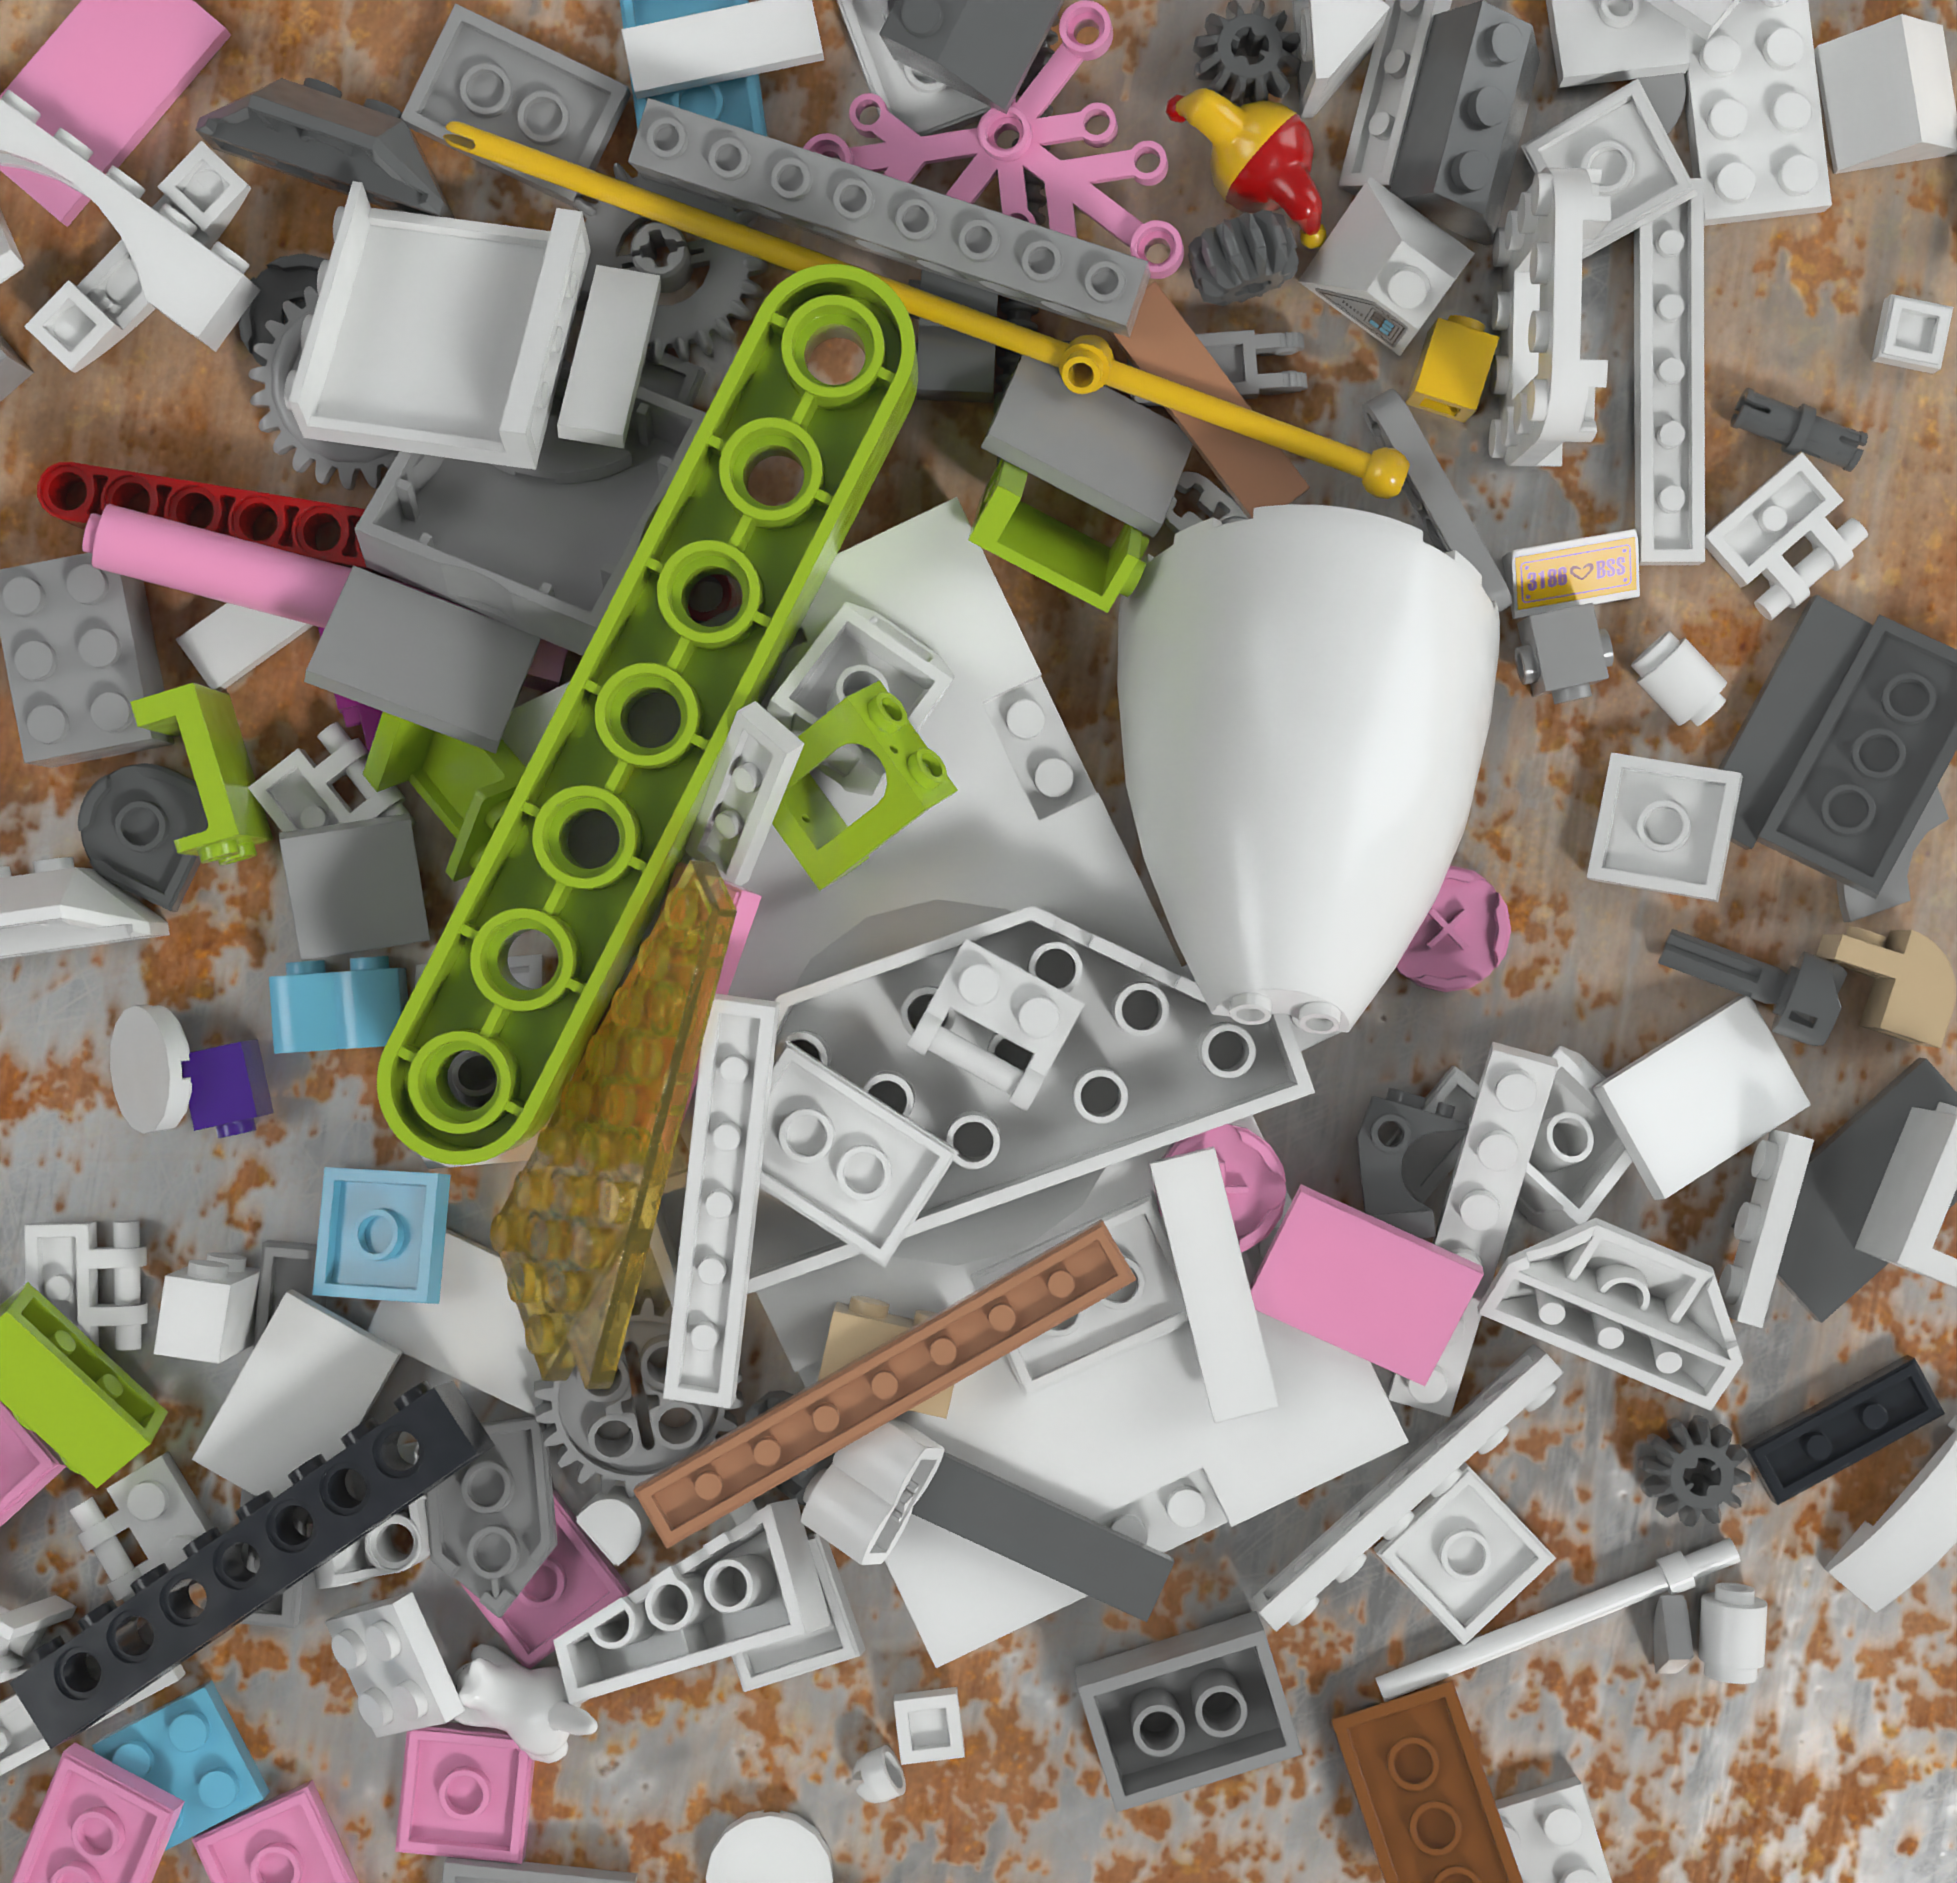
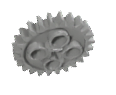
M649 1289L644 1290L639 1306L631 1307L624 1292H617L616 1310L610 1312L597 1299L593 1300V1320L590 1322H586L580 1316L572 1313L569 1316V1325L573 1337L570 1338L563 1334L553 1333L551 1336V1346L559 1357L541 1356L539 1370L550 1378L534 1381V1396L547 1400V1402L535 1407L536 1422L544 1424L553 1423L543 1432L545 1447L564 1443L557 1453L558 1465L562 1468L578 1460L577 1482L583 1484L595 1473L601 1475V1492L606 1495L612 1489L615 1482L620 1480L625 1481L628 1498H634L635 1493L633 1489L639 1482L645 1481L720 1438L721 1435L718 1431L730 1432L738 1427L736 1417L727 1411L729 1408L663 1398L666 1368L656 1367L648 1359L656 1349L669 1347L673 1308L669 1297L661 1308L654 1307ZM628 1341H633L637 1346L654 1442L650 1446H645L641 1442L636 1407L631 1392L629 1370L624 1351V1345ZM597 1360H609L619 1367L617 1373L611 1378L598 1381L589 1378L584 1371L587 1366ZM740 1366L737 1384L743 1380ZM736 1390V1398L730 1409L743 1406L744 1400L741 1391ZM682 1407L693 1414L691 1419L680 1427H669L660 1421L661 1416L672 1408ZM608 1421H621L629 1427V1431L617 1440H606L596 1433L597 1429Z

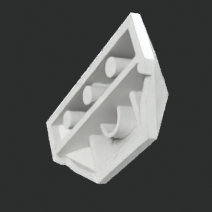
M73 857L33 862L35 873L11 876L10 866L0 867V959L170 935L167 921L123 888L104 879L94 869L74 867Z
M1598 1218L1589 1220L1507 1257L1477 1306L1478 1314L1710 1411L1744 1363L1713 1267Z

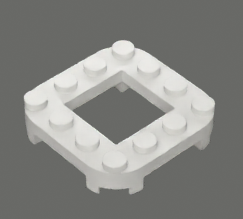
M1544 168L1541 173L1535 174L1533 184L1528 191L1521 193L1519 203L1515 209L1508 211L1505 227H1497L1495 230L1492 252L1494 267H1503L1502 291H1495L1492 300L1491 325L1493 330L1501 331V355H1494L1491 362L1490 390L1492 394H1500L1499 419H1492L1488 445L1490 457L1503 458L1507 466L1561 467L1563 442H1592L1597 433L1596 421H1594L1595 387L1606 388L1608 360L1580 359L1583 239H1596L1611 222L1610 196H1599L1602 169Z

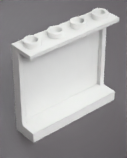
M353 181L345 207L339 206L334 216L333 238L335 243L330 260H323L318 270L317 291L319 297L314 314H308L302 324L301 347L303 352L298 369L291 370L285 382V405L288 410H292L303 438L536 470L591 253L582 211L556 208L551 231L371 208L363 183Z

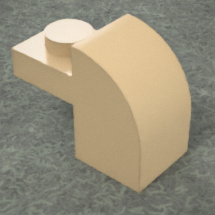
M1852 926L1847 927L1845 935H1822L1816 956L1837 963L1843 968L1875 978L1860 1021V1027L1918 1046L1942 1047L1956 1002V981L1949 960L1932 940L1914 930H1890L1885 948H1883L1886 937Z

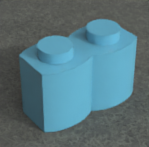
M389 956L350 958V971L330 973L325 972V960L285 963V976L269 977L274 1054L385 1046L408 1002L406 968H389Z

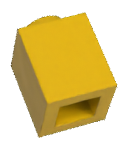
M1450 315L1448 320L1438 317L1427 332L1405 401L1406 405L1465 423L1477 409L1499 337L1484 332L1485 325L1470 317Z

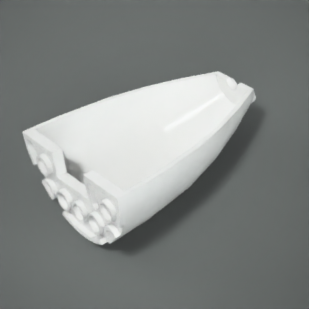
M1300 504L1254 508L1253 519L1223 525L1221 521L1213 517L1176 533L1174 545L1155 558L1148 554L1142 559V561L1146 562V567L1136 588L1128 598L1123 595L1121 597L1118 616L1117 686L1126 788L1147 869L1173 936L1213 1015L1228 1016L1239 1023L1247 1025L1266 1023L1271 1019V1014H1286L1297 1018L1299 1026L1310 1033L1329 1034L1335 1031L1348 1033L1394 971L1434 904L1464 833L1491 720L1499 656V611L1496 601L1491 602L1483 589L1482 575L1456 550L1443 553L1423 542V530L1386 516L1345 507Z

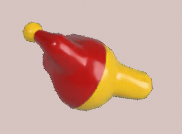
M1207 88L1197 89L1186 96L1176 94L1167 101L1165 113L1170 121L1183 123L1187 120L1190 125L1196 127L1211 141L1210 170L1214 187L1225 202L1242 212L1256 213L1261 210L1276 211L1283 208L1291 220L1301 227L1299 236L1303 246L1310 249L1322 246L1327 239L1325 226L1321 224L1322 198L1310 176L1314 146L1310 130L1298 113L1282 103L1264 100L1239 107L1214 90Z

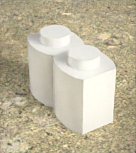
M896 1417L835 1452L830 1467L820 1470L807 1485L803 1496V1501L806 1505L800 1522L860 1565L882 1564L903 1533L913 1506L934 1477L945 1448L901 1418Z

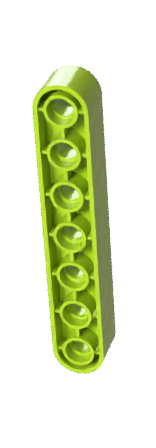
M823 264L808 267L792 274L779 283L759 308L382 1052L377 1072V1093L382 1113L394 1134L417 1154L432 1161L451 1165L483 1162L529 1141L543 1129L554 1113L671 882L676 865L682 861L686 853V845L737 711L754 701L761 705L914 402L918 386V363L912 321L906 307L895 291L872 273L843 264ZM831 338L849 339L856 343L865 354L864 365L859 374L851 381L840 385L823 383L817 380L808 370V363L813 350L821 342ZM772 456L788 457L797 462L804 470L803 485L799 493L791 501L778 506L759 503L750 496L748 491V481L754 467L762 460ZM714 574L732 577L740 584L743 595L742 604L737 615L728 623L717 627H707L693 621L688 610V599L695 584L702 578ZM665 693L673 696L681 711L679 730L674 738L665 745L656 748L641 747L633 740L629 732L628 717L630 710L641 697L647 694ZM592 811H603L615 821L620 835L619 847L614 857L607 864L599 868L587 869L578 864L569 851V831L573 823L580 816ZM530 930H537L547 935L554 943L558 953V966L554 976L547 984L537 989L528 988L520 984L513 977L508 966V953L512 943L522 933ZM465 1050L476 1051L484 1055L492 1063L496 1072L497 1085L492 1098L482 1107H470L461 1103L454 1097L448 1085L449 1067L455 1057Z

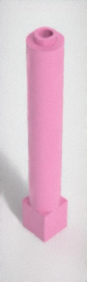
M108 504L105 507L102 515L94 513L90 515L82 545L84 552L92 554L93 568L322 628L326 627L352 568ZM390 579V580H392V581L398 582V583H400V584H403V585H405V586L411 587V588L416 589V590H418V591L424 592V593H426V594L432 595V596H434V597H437V598H439V599L445 600V601L450 602V603H452V604L458 605V604H456V603H453V602H451V601H448V600H446V599H443V598H441V597H438V596H436V595H434V594H431V593H429V592H426V591H424V590H421V589H419V588H416V587H414V586H412V585H409V584H407V583ZM541 639L523 686L543 692H549L558 688L568 649Z

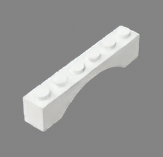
M7 90L0 99V166L27 169L59 180L90 198L98 205L120 234L137 269L145 300L216 352L260 292V289L244 275L250 265L219 241L214 244L211 250L192 237L198 227L166 203H164L159 212L152 209L140 200L146 191L141 185L113 165L105 175L87 162L94 153L91 149L61 127L54 136H51L35 124L41 117V114L16 94Z

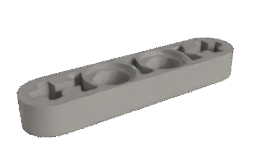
M1389 389L1362 404L1365 421L1379 448H1395L1403 453L1409 461L1410 467L1402 489L1434 547L1443 553L1453 550L1459 552L1482 575V587L1491 602L1496 601L1498 611L1501 612L1512 605L1511 595L1500 571L1403 398L1394 389Z

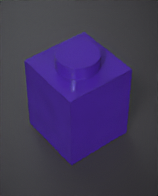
M258 1039L190 1052V1060L181 1061L182 1077H191L192 1093L188 1105L194 1131L215 1127L218 1139L257 1130L254 1118L274 1113Z

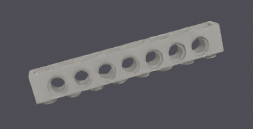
M650 98L647 100L628 160L646 179L1129 338L1151 276L1149 264L1146 260Z

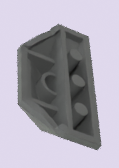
M280 78L200 117L195 130L215 150L349 195L353 181L362 182L369 203L394 211L455 219L416 137L405 121L400 119L402 112L381 101L366 99L364 106L341 99L342 92L320 80L305 78L304 84L301 85Z

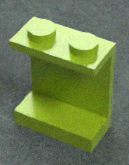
M1001 458L981 495L968 541L1106 613L1109 612L1119 593L1128 598L1136 588L1146 567V562L1141 559L1150 539L1143 536L1142 531L1125 523L1110 548L1020 501L1028 472Z

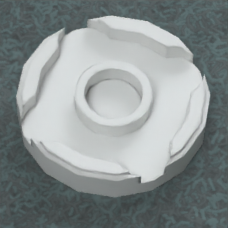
M135 1005L124 1010L115 1024L110 1047V1072L113 1091L120 1111L129 1125L143 1134L175 1128L187 1112L192 1093L191 1077L182 1078L181 1061L190 1060L189 1044L179 1021L168 1008L161 1005Z
M764 1810L750 1812L728 1825L714 1844L706 1873V1883H832L834 1876L830 1849L817 1828L797 1814L786 1811L764 1813Z

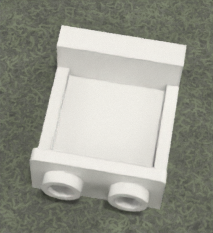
M1943 1102L1938 1103L1935 1111L1912 1107L1855 1246V1249L1956 1288L1957 1259L1932 1248L1957 1189V1107Z

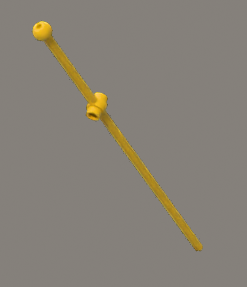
M452 121L445 125L448 131L455 134H445L443 138L448 145L788 270L798 272L808 267L823 264H843L860 268L463 122ZM863 269L888 284L901 299L909 314L1057 367L1065 386L1074 393L1087 394L1107 385L1362 478L1361 482L1365 490L1375 498L1390 499L1399 495L1406 479L1410 463L1406 456L1395 448L1382 447L1374 450L1372 454L1115 361L1112 349L1100 336L1092 334L1083 335L1066 343Z

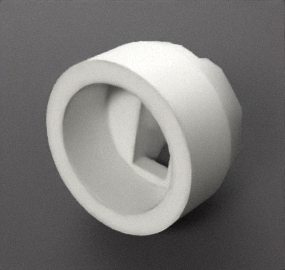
M887 1745L867 1752L857 1760L852 1771L853 1780L864 1781V1783L856 1788V1792L865 1801L871 1803L887 1802L905 1793L904 1773L898 1758Z

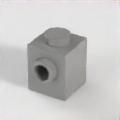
M1593 602L1531 615L1517 623L1522 646L1515 648L1516 668L1521 683L1523 685L1530 684L1533 697L1552 693L1554 705L1591 697L1590 685L1609 678L1607 667L1613 665L1614 659L1612 643L1607 630L1598 628Z

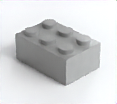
M91 553L0 569V638L24 763L54 768L174 745V738L171 735L137 727L130 704L131 701L164 691L144 581L93 568Z
M1257 1611L1075 1667L1077 1688L1116 1812L1303 1755L1269 1643Z

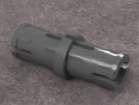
M1746 388L1734 409L1739 411V414H1733L1730 426L1735 429L1740 428L1781 444V451L1795 456L1802 452L1842 467L1847 472H1851L1858 464L1864 450L1857 447L1859 445L1865 446L1868 439V434L1863 431L1858 432L1816 416V408L1802 404L1799 408L1756 393L1751 388Z

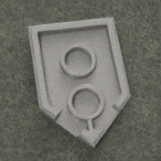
M535 1416L481 1423L495 1446L425 1494L427 1495L425 1501L430 1560L448 1576L454 1577L480 1599L479 1602L498 1618L504 1615L558 1544L549 1446L545 1447L543 1443V1432L547 1429V1424L537 1423Z

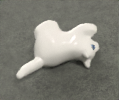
M482 1643L473 1648L471 1653L472 1662L461 1666L453 1674V1684L465 1708V1711L453 1720L464 1725L490 1727L506 1731L518 1747L525 1751L532 1760L545 1763L557 1762L567 1754L569 1749L567 1738L569 1734L577 1736L595 1733L598 1728L597 1721L587 1711L580 1708L581 1703L587 1700L569 1705L561 1670L557 1666L531 1670L513 1660L497 1647Z

